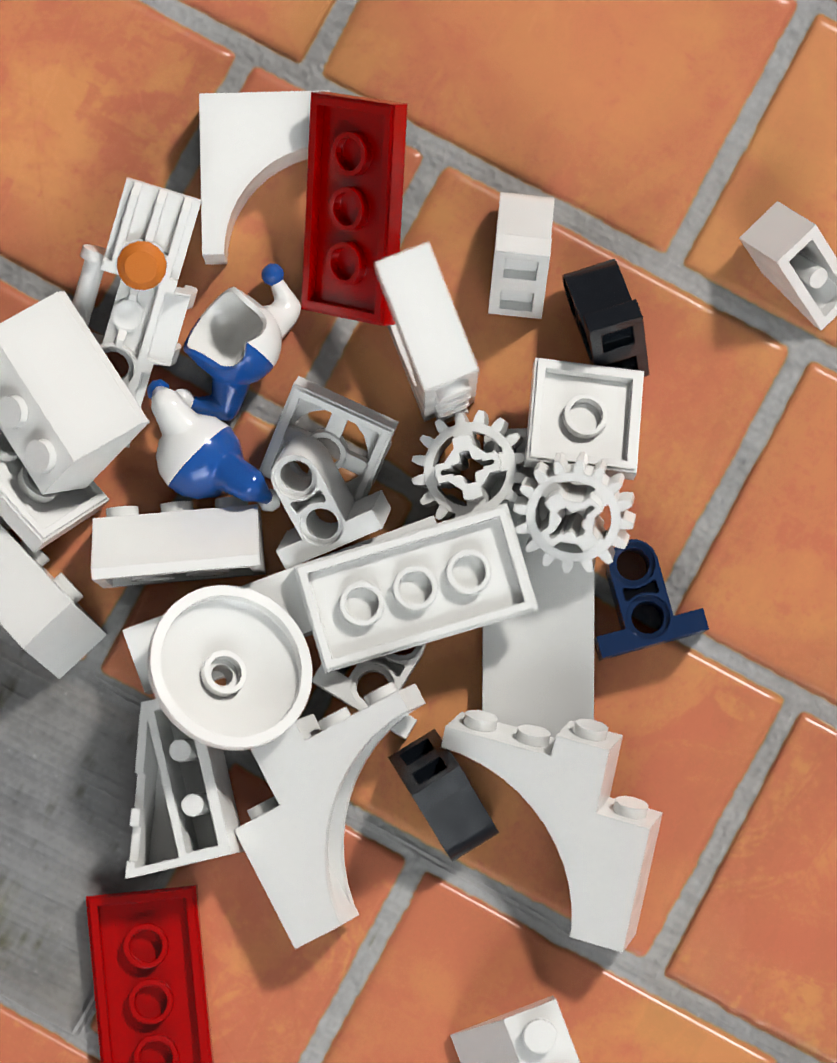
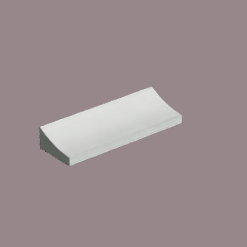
M527 428L507 429L505 437L513 433H519L523 437L524 441L515 450L516 453H525ZM487 436L483 437V451L485 453L503 452L496 441ZM520 467V473L535 479L533 473L535 468ZM506 476L500 477L491 489V499L502 488ZM518 485L515 492L520 496H524L519 490L521 485ZM543 495L539 499V514L542 521L546 519L547 514L550 512L544 504L546 498ZM509 501L507 505L515 529L518 519L524 515L514 512V503ZM566 508L563 517L566 515L570 516L573 513ZM586 509L583 511L578 510L574 513H579L582 517H584ZM516 533L539 610L482 627V711L494 714L498 718L497 722L518 727L527 724L545 728L551 733L550 737L555 738V735L569 721L575 722L577 719L594 720V568L592 572L587 573L581 562H574L570 573H564L562 560L557 558L546 567L542 565L545 551L538 548L528 553L525 550L526 543L531 536L530 533Z

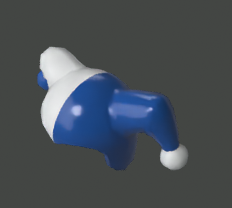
M271 263L266 265L261 272L262 280L270 285L274 301L271 305L262 306L241 290L231 287L220 294L208 306L191 329L183 350L198 366L211 375L212 394L196 397L189 390L182 388L176 390V392L180 394L189 407L197 414L213 416L221 421H231L238 415L250 384L264 378L276 365L281 352L282 339L297 322L301 310L300 302L283 280L284 271L281 266Z
M162 379L151 381L147 387L148 398L151 399V409L162 433L158 442L156 461L159 474L169 488L181 496L195 499L216 498L228 493L242 501L257 502L263 511L273 512L280 507L281 501L276 491L269 489L263 473L244 460L240 440L229 425L216 417L197 414L189 407L180 394L169 389V384Z

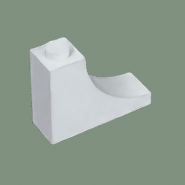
M330 90L199 94L202 256L206 265L227 264L229 242L234 224L247 200L257 188L284 168L308 159L311 92H330Z

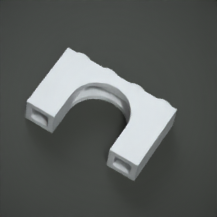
M429 242L375 262V272L395 325L387 327L424 422L436 417L437 420L440 419L448 423L455 420V413L459 411L467 415L469 413L467 407L475 403L479 369Z

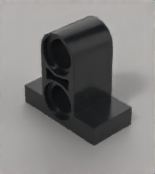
M612 259L562 275L567 300L589 356L590 364L644 371V377L649 376L643 315L637 300L631 299L616 260Z
M433 729L388 758L453 862L499 834V831L470 785L462 768L450 750L441 747L442 739L437 731Z

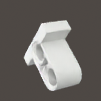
M500 193L488 314L542 319L551 254L555 198Z
M300 436L289 441L271 470L273 488L295 528L286 531L276 550L285 569L292 568L295 565L304 563L382 529L392 509L382 490L355 501L327 448L322 442L313 437ZM289 462H303L310 468L312 475L301 476L295 473L290 467ZM322 508L331 511L336 516L338 522H324L316 515L315 509Z
M426 644L416 646L407 655L399 656L392 653L359 663L355 666L349 678L336 670L324 673L321 664L312 678V683L355 710L360 711L368 706L358 694L357 685L359 680L365 674L377 672L382 674L388 680V683L394 682L397 690L402 689L421 659ZM408 714L390 731L407 740L417 723V719Z

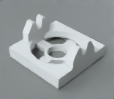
M298 376L293 383L259 470L263 473L264 477L271 479L273 466L286 444L295 437L328 438L334 441L340 450V459L334 462L337 468L342 467L358 475L354 479L345 482L354 500L357 501L368 496L384 464V458L392 445L391 439L399 422ZM327 410L332 413L324 429H318L311 433L297 426L299 422L297 420L309 412ZM348 421L355 423L364 435L368 459L348 449L347 442L342 436ZM296 461L289 462L290 467L295 473L301 476L312 475L310 468L308 473H305Z

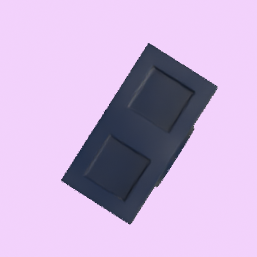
M630 539L625 549L614 548L616 553L613 562L609 565L606 563L605 567L621 630L597 636L594 639L599 661L701 634L709 630L703 608L673 615L659 561L654 549L650 545L638 539ZM625 552L639 554L646 563L644 577L639 580H628L621 576L617 569L618 557ZM648 604L658 610L661 623L656 632L645 634L639 632L634 627L631 615L636 606Z

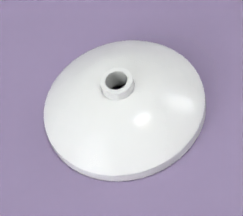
M215 585L193 591L179 599L162 616L150 640L147 667L154 696L170 721L183 733L202 744L224 750H246L265 745L281 736L294 724L308 701L312 685V661L306 640L298 625L279 604L254 590L233 585ZM212 671H219L225 676L226 686L218 685L213 681Z

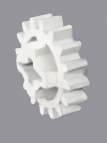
M478 410L473 422H469L466 414L459 411L455 413V425L451 427L440 419L435 421L436 429L439 432L435 439L425 435L421 436L419 440L428 448L426 455L413 456L412 462L423 467L424 474L412 478V483L417 487L428 489V492L420 499L423 506L431 507L439 504L435 518L443 522L448 520L453 513L455 518L508 503L509 501L515 504L517 497H520L515 491L518 485L522 484L523 479L528 476L520 473V467L524 466L525 453H516L515 449L522 444L524 439L519 433H513L505 437L504 435L509 423L504 419L498 418L490 427L488 426V414L485 411ZM477 435L493 439L498 443L503 452L485 453L481 450ZM453 443L454 449L446 461L439 464L444 450ZM470 458L481 465H488L483 466L482 470L475 472L476 481L473 483L464 476L458 475L461 474V471L469 468L468 459ZM506 476L502 488L491 499V489L500 477ZM458 487L461 489L464 500L467 501V506L453 503L443 493L442 488L451 489Z
M563 452L557 453L553 469L540 461L536 464L533 472L535 479L530 477L523 479L519 490L524 496L517 497L513 511L524 516L518 519L515 531L521 534L530 533L531 536L525 546V550L528 553L538 548L545 551L542 565L547 567L557 558L562 560L563 572L570 573L574 562H581L585 571L589 573L593 571L596 557H599L609 565L613 562L616 553L613 546L621 549L626 548L630 535L625 530L633 529L636 520V514L626 510L632 507L635 496L633 492H619L625 476L622 473H618L609 478L605 474L608 461L604 458L595 467L587 465L586 452H580L576 462L573 464L568 463ZM542 495L546 498L544 504L550 510L543 521L539 514V499ZM606 505H609L611 524L606 531L603 527L605 521L599 514L603 512V508ZM566 508L573 513L570 516L566 515L563 517ZM586 509L584 517H582L579 513H574L578 510L583 511Z

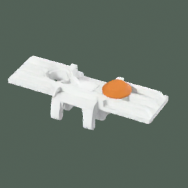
M127 177L107 248L91 244H84L82 246L80 257L84 259L72 303L88 326L104 271L120 276V284L105 335L92 334L105 353L118 352L127 360L129 369L128 373L122 377V380L141 408L153 365L170 367L177 362L181 349V344L177 342L187 309L193 307L198 292L197 288L190 285H184V288L177 287V283L202 200Z

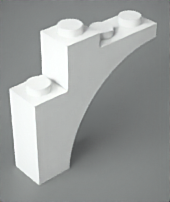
M394 682L388 683L364 696L363 698L368 707L353 715L350 714L347 707L330 714L320 721H317L314 714L296 720L289 729L273 741L250 749L274 797L247 810L251 821L234 829L295 949L359 915L348 885L344 857L345 820L349 801L356 780L377 744L403 718L426 704L416 684L397 690Z
M468 710L465 713L460 712L445 726L441 747L462 754L500 776L527 801L544 823L557 847L569 884L572 905V924L569 937L623 953L636 935L663 812L649 809L645 801L635 797L618 796L615 799L610 797L623 735L609 732L608 726L602 722L592 719H577L575 722L569 721L553 738L550 737L551 733L545 728L527 724L518 727L497 722V716L486 711Z

